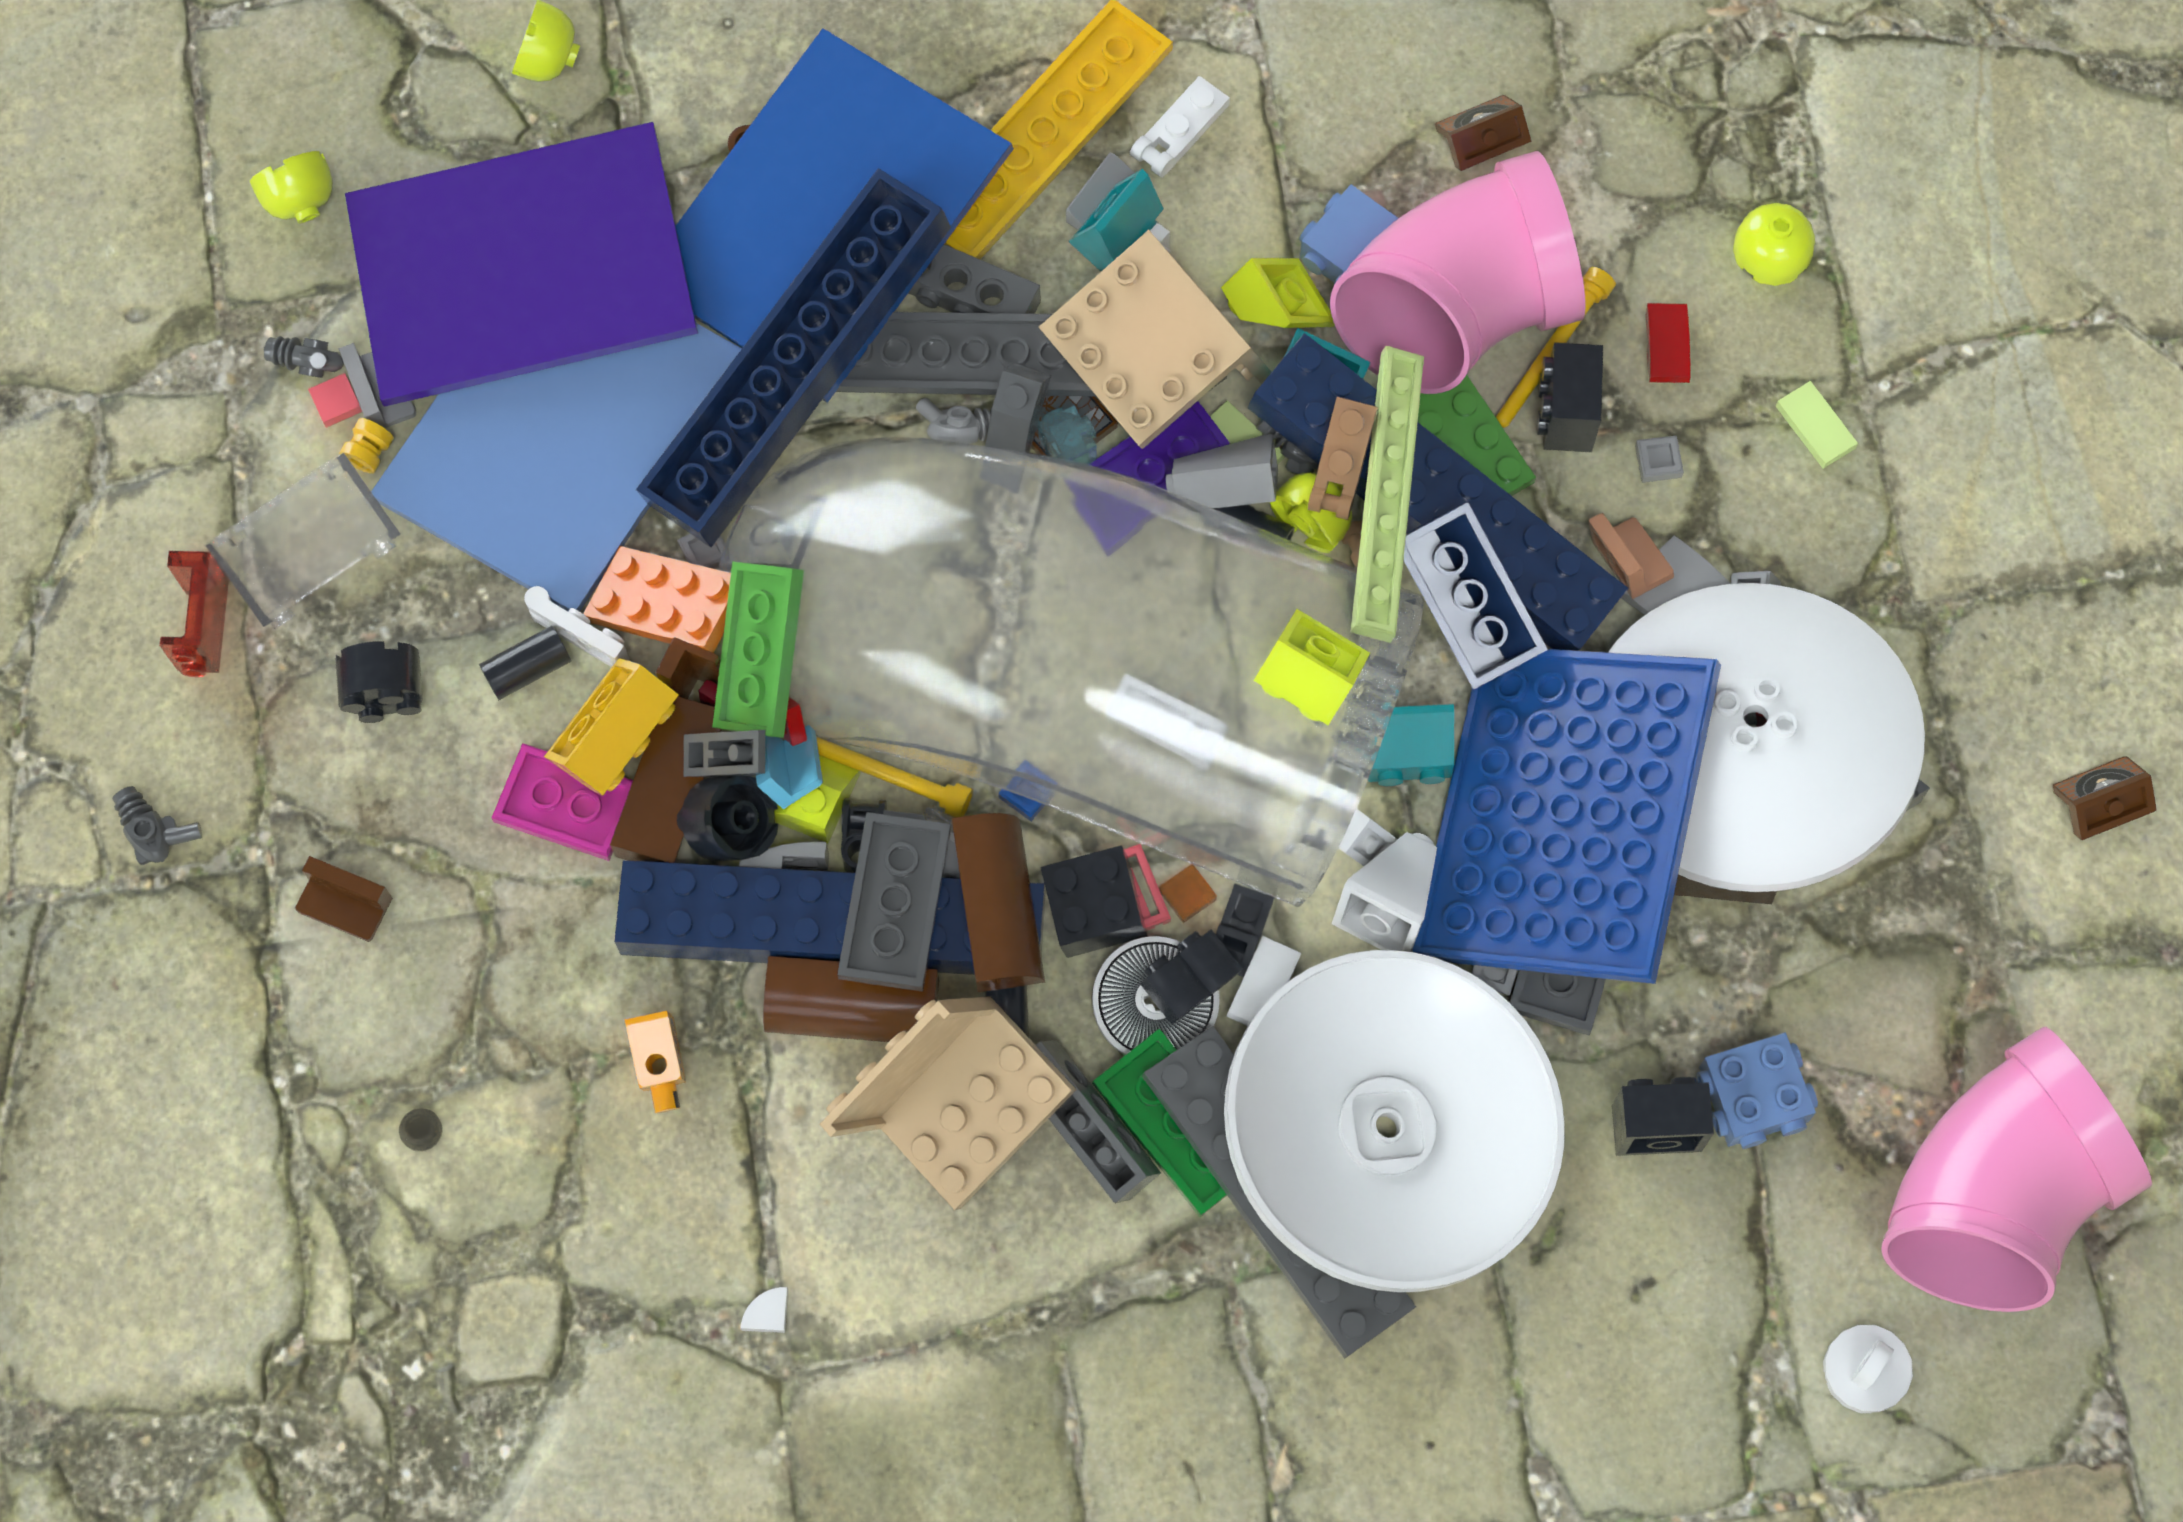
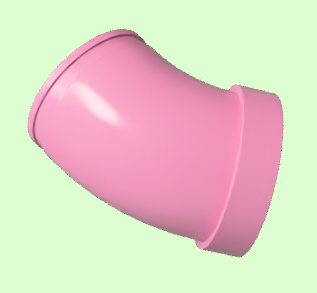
M1539 151L1499 161L1495 164L1494 172L1466 181L1419 204L1394 221L1374 238L1334 284L1330 297V308L1335 327L1343 342L1353 354L1371 362L1368 369L1374 374H1379L1382 350L1385 346H1390L1424 356L1421 393H1443L1459 385L1470 369L1491 347L1512 334L1535 325L1540 331H1545L1584 319L1585 292L1574 235L1557 182L1546 159Z
M2047 1027L2040 1028L2005 1050L2006 1061L1983 1076L1950 1107L1918 1149L1901 1182L1890 1213L1888 1231L1884 1235L1882 1242V1255L1886 1263L1896 1274L1913 1286L1933 1296L1967 1307L2002 1312L2026 1311L2046 1304L2053 1297L2056 1287V1276L2059 1273L2065 1251L2081 1225L2101 1207L2105 1206L2109 1210H2114L2152 1186L2151 1176L2143 1157L2115 1109L2075 1054Z

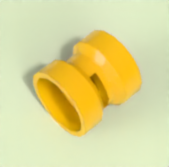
M359 418L352 429L354 436L351 441L344 443L338 454L345 462L356 469L374 474L380 464L379 456L381 452L388 450L394 437L379 424L365 418Z

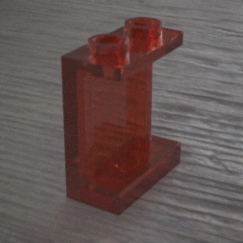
M169 551L167 567L186 595H189L185 634L182 637H160L159 646L182 675L199 678L204 677L206 673H219L229 580L211 552Z

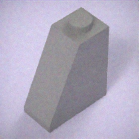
M1266 434L1174 459L1172 474L1166 475V488L1168 498L1176 499L1177 512L1276 501L1278 464L1273 434Z

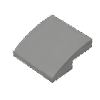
M1674 535L1659 549L1674 570V578L1634 599L1626 591L1621 599L1646 615L1662 604L1686 593L1731 583L1706 559Z

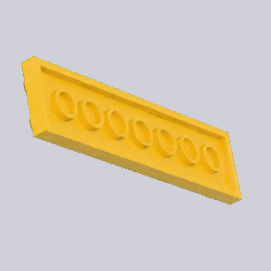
M1110 0L991 129L992 132L1012 143L1014 149L944 245L981 259L1173 50V41L1118 1Z

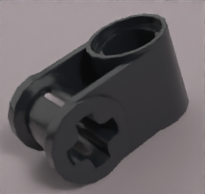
M844 798L841 824V855L846 873H856L857 863L850 859L855 853L860 851L866 813L883 814L884 810H887L886 800H879L878 804L852 803L851 798Z

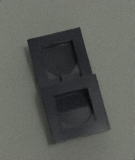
M1235 883L1222 921L1217 928L1216 936L1242 967L1243 970L1238 976L1244 977L1258 947L1275 897Z

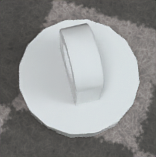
M1857 1325L1843 1331L1828 1346L1823 1360V1372H1825V1379L1831 1395L1844 1407L1858 1413L1881 1412L1895 1406L1907 1393L1913 1377L1912 1359L1905 1344L1891 1331L1876 1325Z

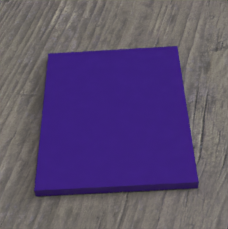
M653 122L345 193L379 396L384 407L698 334L659 142Z

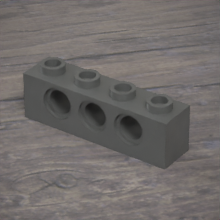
M947 245L941 247L928 265L929 271L919 277L908 293L915 296L924 306L929 308H937L939 306L951 313L1035 314L1041 303L1039 284ZM954 282H961L965 284V286L960 290H951L948 288V286ZM991 297L1001 300L999 304L993 306L983 303Z
M1057 1040L1040 1041L1036 1046L1077 1089L1049 1120L1115 1204L1131 1200L1159 1176L1161 1172Z

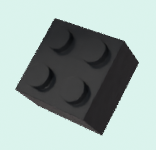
M1554 342L1551 357H1544L1542 373L1539 375L1538 398H1542L1541 411H1538L1537 435H1544L1543 450L1592 452L1601 423L1603 345Z
M1122 845L1041 867L1059 946L1067 958L1148 937L1129 858Z
M1678 1077L1671 1079V1084L1654 1085L1652 1079L1628 1081L1627 1086L1621 1087L1612 1104L1616 1156L1702 1152L1714 1134L1709 1082L1697 1083L1695 1077Z

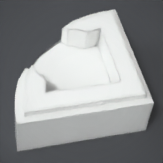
M788 1288L770 1289L756 1297L743 1315L741 1330L785 1333Z

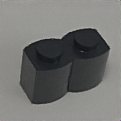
M1212 929L1202 936L1196 930L1177 945L1181 951L1178 955L1169 960L1164 954L1145 969L1149 977L1143 981L1141 986L1171 1025L1226 985L1243 970Z

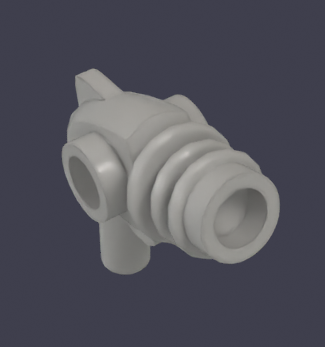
M928 398L921 399L916 405V410L931 423L927 429L928 436L941 446L948 445L952 449L962 450L971 443H976L978 438L980 441L986 439L992 408L990 411L986 408L983 411L980 408H975L974 414L964 406H954L941 411Z

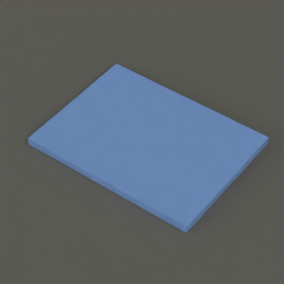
M696 323L698 334L438 394L369 495L373 501L525 588L530 589L534 586L544 588L548 592L551 602L567 612L570 608L580 612L603 578L619 546L625 545L650 507L636 491V488L742 348Z

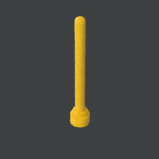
M1590 267L1583 276L1585 315L1594 303H1599L1601 299H1607L1616 286L1615 280L1607 272L1597 267ZM1581 321L1560 326L1555 330L1496 415V419L1503 428L1510 425L1537 386L1539 375L1542 373L1544 357H1551L1554 342L1567 343Z
M816 736L820 756L939 802V807L945 809V814L955 818L965 816L973 796L972 788L960 783H956L955 786L947 784L944 787Z

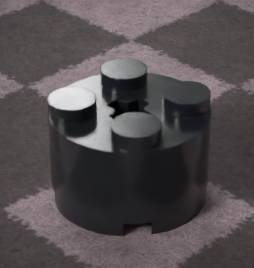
M384 641L359 643L341 650V657L336 655L335 658L338 705L340 710L358 714L359 721L363 723L380 722L384 719L385 714L415 715L420 713L423 697L419 650L413 645L397 642L398 650L385 649Z
M713 777L700 781L689 791L682 809L677 814L676 821L687 843L699 856L709 861L744 860L760 856L774 842L779 824L775 823L774 810H777L778 806L775 801L757 786L755 777Z

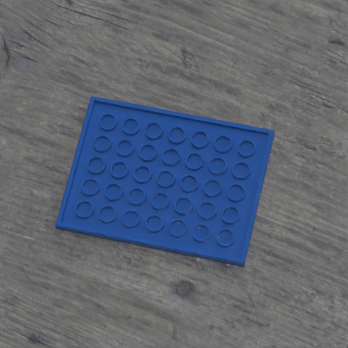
M822 28L676 224L695 318L743 348L878 168L941 207L951 226L950 230L822 399L828 403L839 388V385L854 368L855 363L865 353L869 344L873 342L887 323L888 318L898 308L1013 151L1012 143Z
M1548 649L1474 690L1472 688L1436 844L1437 851L1425 917L1412 952L1449 963L1656 984L1721 669L1720 662L1717 659Z

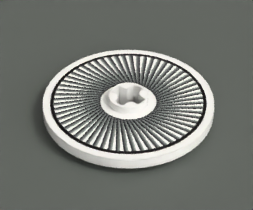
M1150 936L1130 941L1115 950L1106 959L1097 974L1092 993L1093 1014L1102 1035L1123 1055L1128 1054L1158 1029L1163 1032L1176 1050H1178L1214 1026L1219 1011V991H1216L1173 1025H1171L1161 1010L1155 1011L1153 1004L1146 1005L1144 999L1149 997L1141 986L1143 981L1149 977L1145 969L1164 954L1169 960L1181 952L1177 947L1180 943L1178 940Z

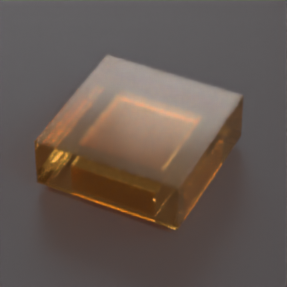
M1193 863L1159 886L1161 895L1182 923H1185L1217 900V895Z

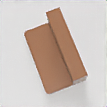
M1603 513L1588 520L1594 546L1618 580L1628 587L1627 592L1632 599L1674 578V570L1636 518H1630L1615 527H1612Z

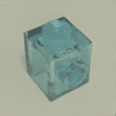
M1075 406L1065 410L1062 408L1052 410L1042 418V421L1038 422L1039 440L1060 478L1084 468L1097 459V445L1093 440L1096 438L1094 427L1087 416L1080 417Z

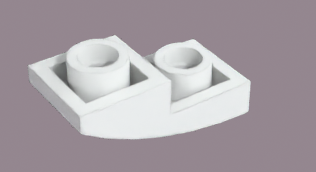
M1263 936L1226 1017L1249 1026L1267 1001L1289 982L1301 953Z

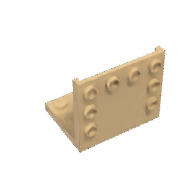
M1150 230L1143 234L1039 326V329L1142 449L1235 368L1247 381L1255 377L1261 384L1272 372Z
M991 997L938 1000L937 1002L931 1000L915 1015L918 1022L908 1032L902 1031L889 1041L885 1047L888 1053L878 1064L875 1061L870 1063L857 1075L856 1080L858 1084L849 1094L846 1092L840 1094L828 1105L826 1110L829 1115L819 1124L830 1137L881 1129L954 1210L961 1209L1077 1090Z

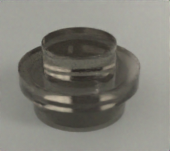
M424 1108L408 1112L399 1125L401 1141L406 1147L417 1152L427 1151L436 1146L443 1132L439 1117L431 1110Z

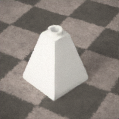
M1406 832L1348 878L1344 885L1332 925L1380 950L1412 952L1426 912L1437 851L1433 841L1424 834H1410Z

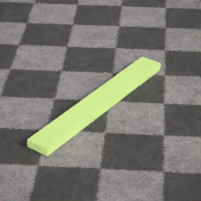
M1385 346L1380 356L1375 401L1378 411L1372 430L1350 632L1391 643L1396 636L1424 356Z

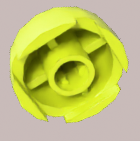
M537 0L511 74L541 82L550 81L558 77L565 65L573 68L580 45L573 43L575 28L571 19L563 11Z
M319 151L306 152L284 159L283 166L274 171L269 166L254 175L250 180L254 193L264 210L273 217L280 219L296 218L299 224L313 220L320 215L318 208L328 201L333 185L327 161L323 153L320 154Z
M1781 203L1761 205L1748 213L1737 229L1733 246L1736 263L1741 270L1744 267L1748 273L1753 275L1752 279L1759 283L1774 286L1791 283L1798 278L1800 273L1807 269L1812 260L1815 234L1810 221L1796 208Z
M1301 473L1295 475L1276 492V501L1270 502L1271 508L1279 520L1295 527L1294 533L1299 529L1308 536L1304 544L1321 553H1330L1349 530L1352 521V511L1349 519L1345 520L1337 518L1335 512L1321 509V512L1318 513L1308 510V503L1317 474ZM1329 481L1326 493L1340 497L1344 485Z

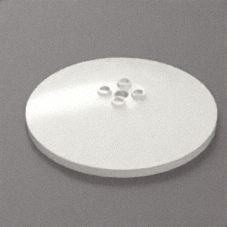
M1739 583L1707 587L1686 593L1650 611L1635 622L1609 650L1608 653L1717 659L1721 664L1678 872L1679 875L1709 886L1735 891L1769 892L1800 888L1842 873L1863 860L1892 833L1904 816L1917 787L1924 757L1925 731L1918 695L1908 672L1887 642L1869 625L1841 606L1805 591L1773 584ZM1757 712L1762 714L1767 722L1761 727H1751L1744 721V716L1748 713Z
M1370 950L1332 958L1307 969L1280 988L1259 1010L1245 1030L1229 1069L1224 1106L1226 1139L1233 1167L1248 1201L1271 1232L1294 1254L1326 1274L1350 1284L1380 1291L1421 1292L1443 1288L1467 1280L1504 1258L1522 1242L1546 1209L1555 1189L1564 1150V1115L1557 1079L1549 1058L1526 1020L1503 996L1475 975L1443 960L1414 952ZM1379 1117H1388L1395 1123L1397 1128L1395 1137L1387 1138L1378 1132L1376 1121Z

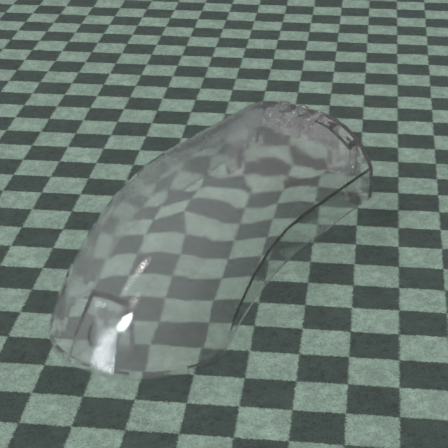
M909 437L868 438L834 443L808 452L774 472L745 502L728 533L718 568L720 571L731 573L733 561L804 570L789 697L800 704L804 726L810 725L815 730L817 737L830 742L869 749L920 762L1024 796L1227 879L1274 896L1296 907H1300L1313 895L1339 848L1360 801L1411 661L1421 625L1424 605L1422 595L1401 587L1396 636L1391 643L1351 633L1357 568L1137 478L1085 463L1035 453ZM1296 609L1370 652L1353 687L1329 725L1305 717L1298 707L1283 698L1278 699L1270 696L1263 690L1260 684L1253 681Z

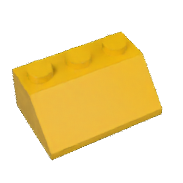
M618 658L544 757L590 790L604 795L607 790L609 792L614 790L622 781L625 775L623 768L632 757L637 758L647 748L650 742L648 735L657 723L659 725L663 724L672 715L675 709L673 702L679 695L642 665Z

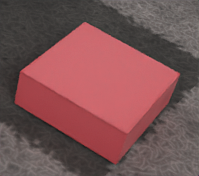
M345 373L308 389L326 428L362 412Z

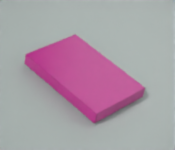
M522 743L491 817L493 822L610 861L613 854L610 843L633 780L623 777L614 790L610 792L607 790L604 795H600L544 757L547 751Z

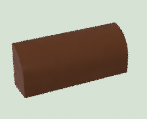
M677 697L673 702L675 709L672 715L663 724L659 725L657 723L649 735L650 742L641 757L610 843L615 857L627 861L675 863L684 838L683 832L677 826V814L682 809L689 791L697 783L705 779V777H684V735L721 732L722 729L712 728L715 707Z
M985 813L952 818L978 993L1045 983L1020 819L1015 815L1006 813Z
M768 956L763 1005L764 1032L889 1042L902 1031L908 1032L918 1022L915 1015L924 1005L931 1000L938 1001L940 981L938 970L927 969L924 990L916 991L838 979L837 974L840 962Z

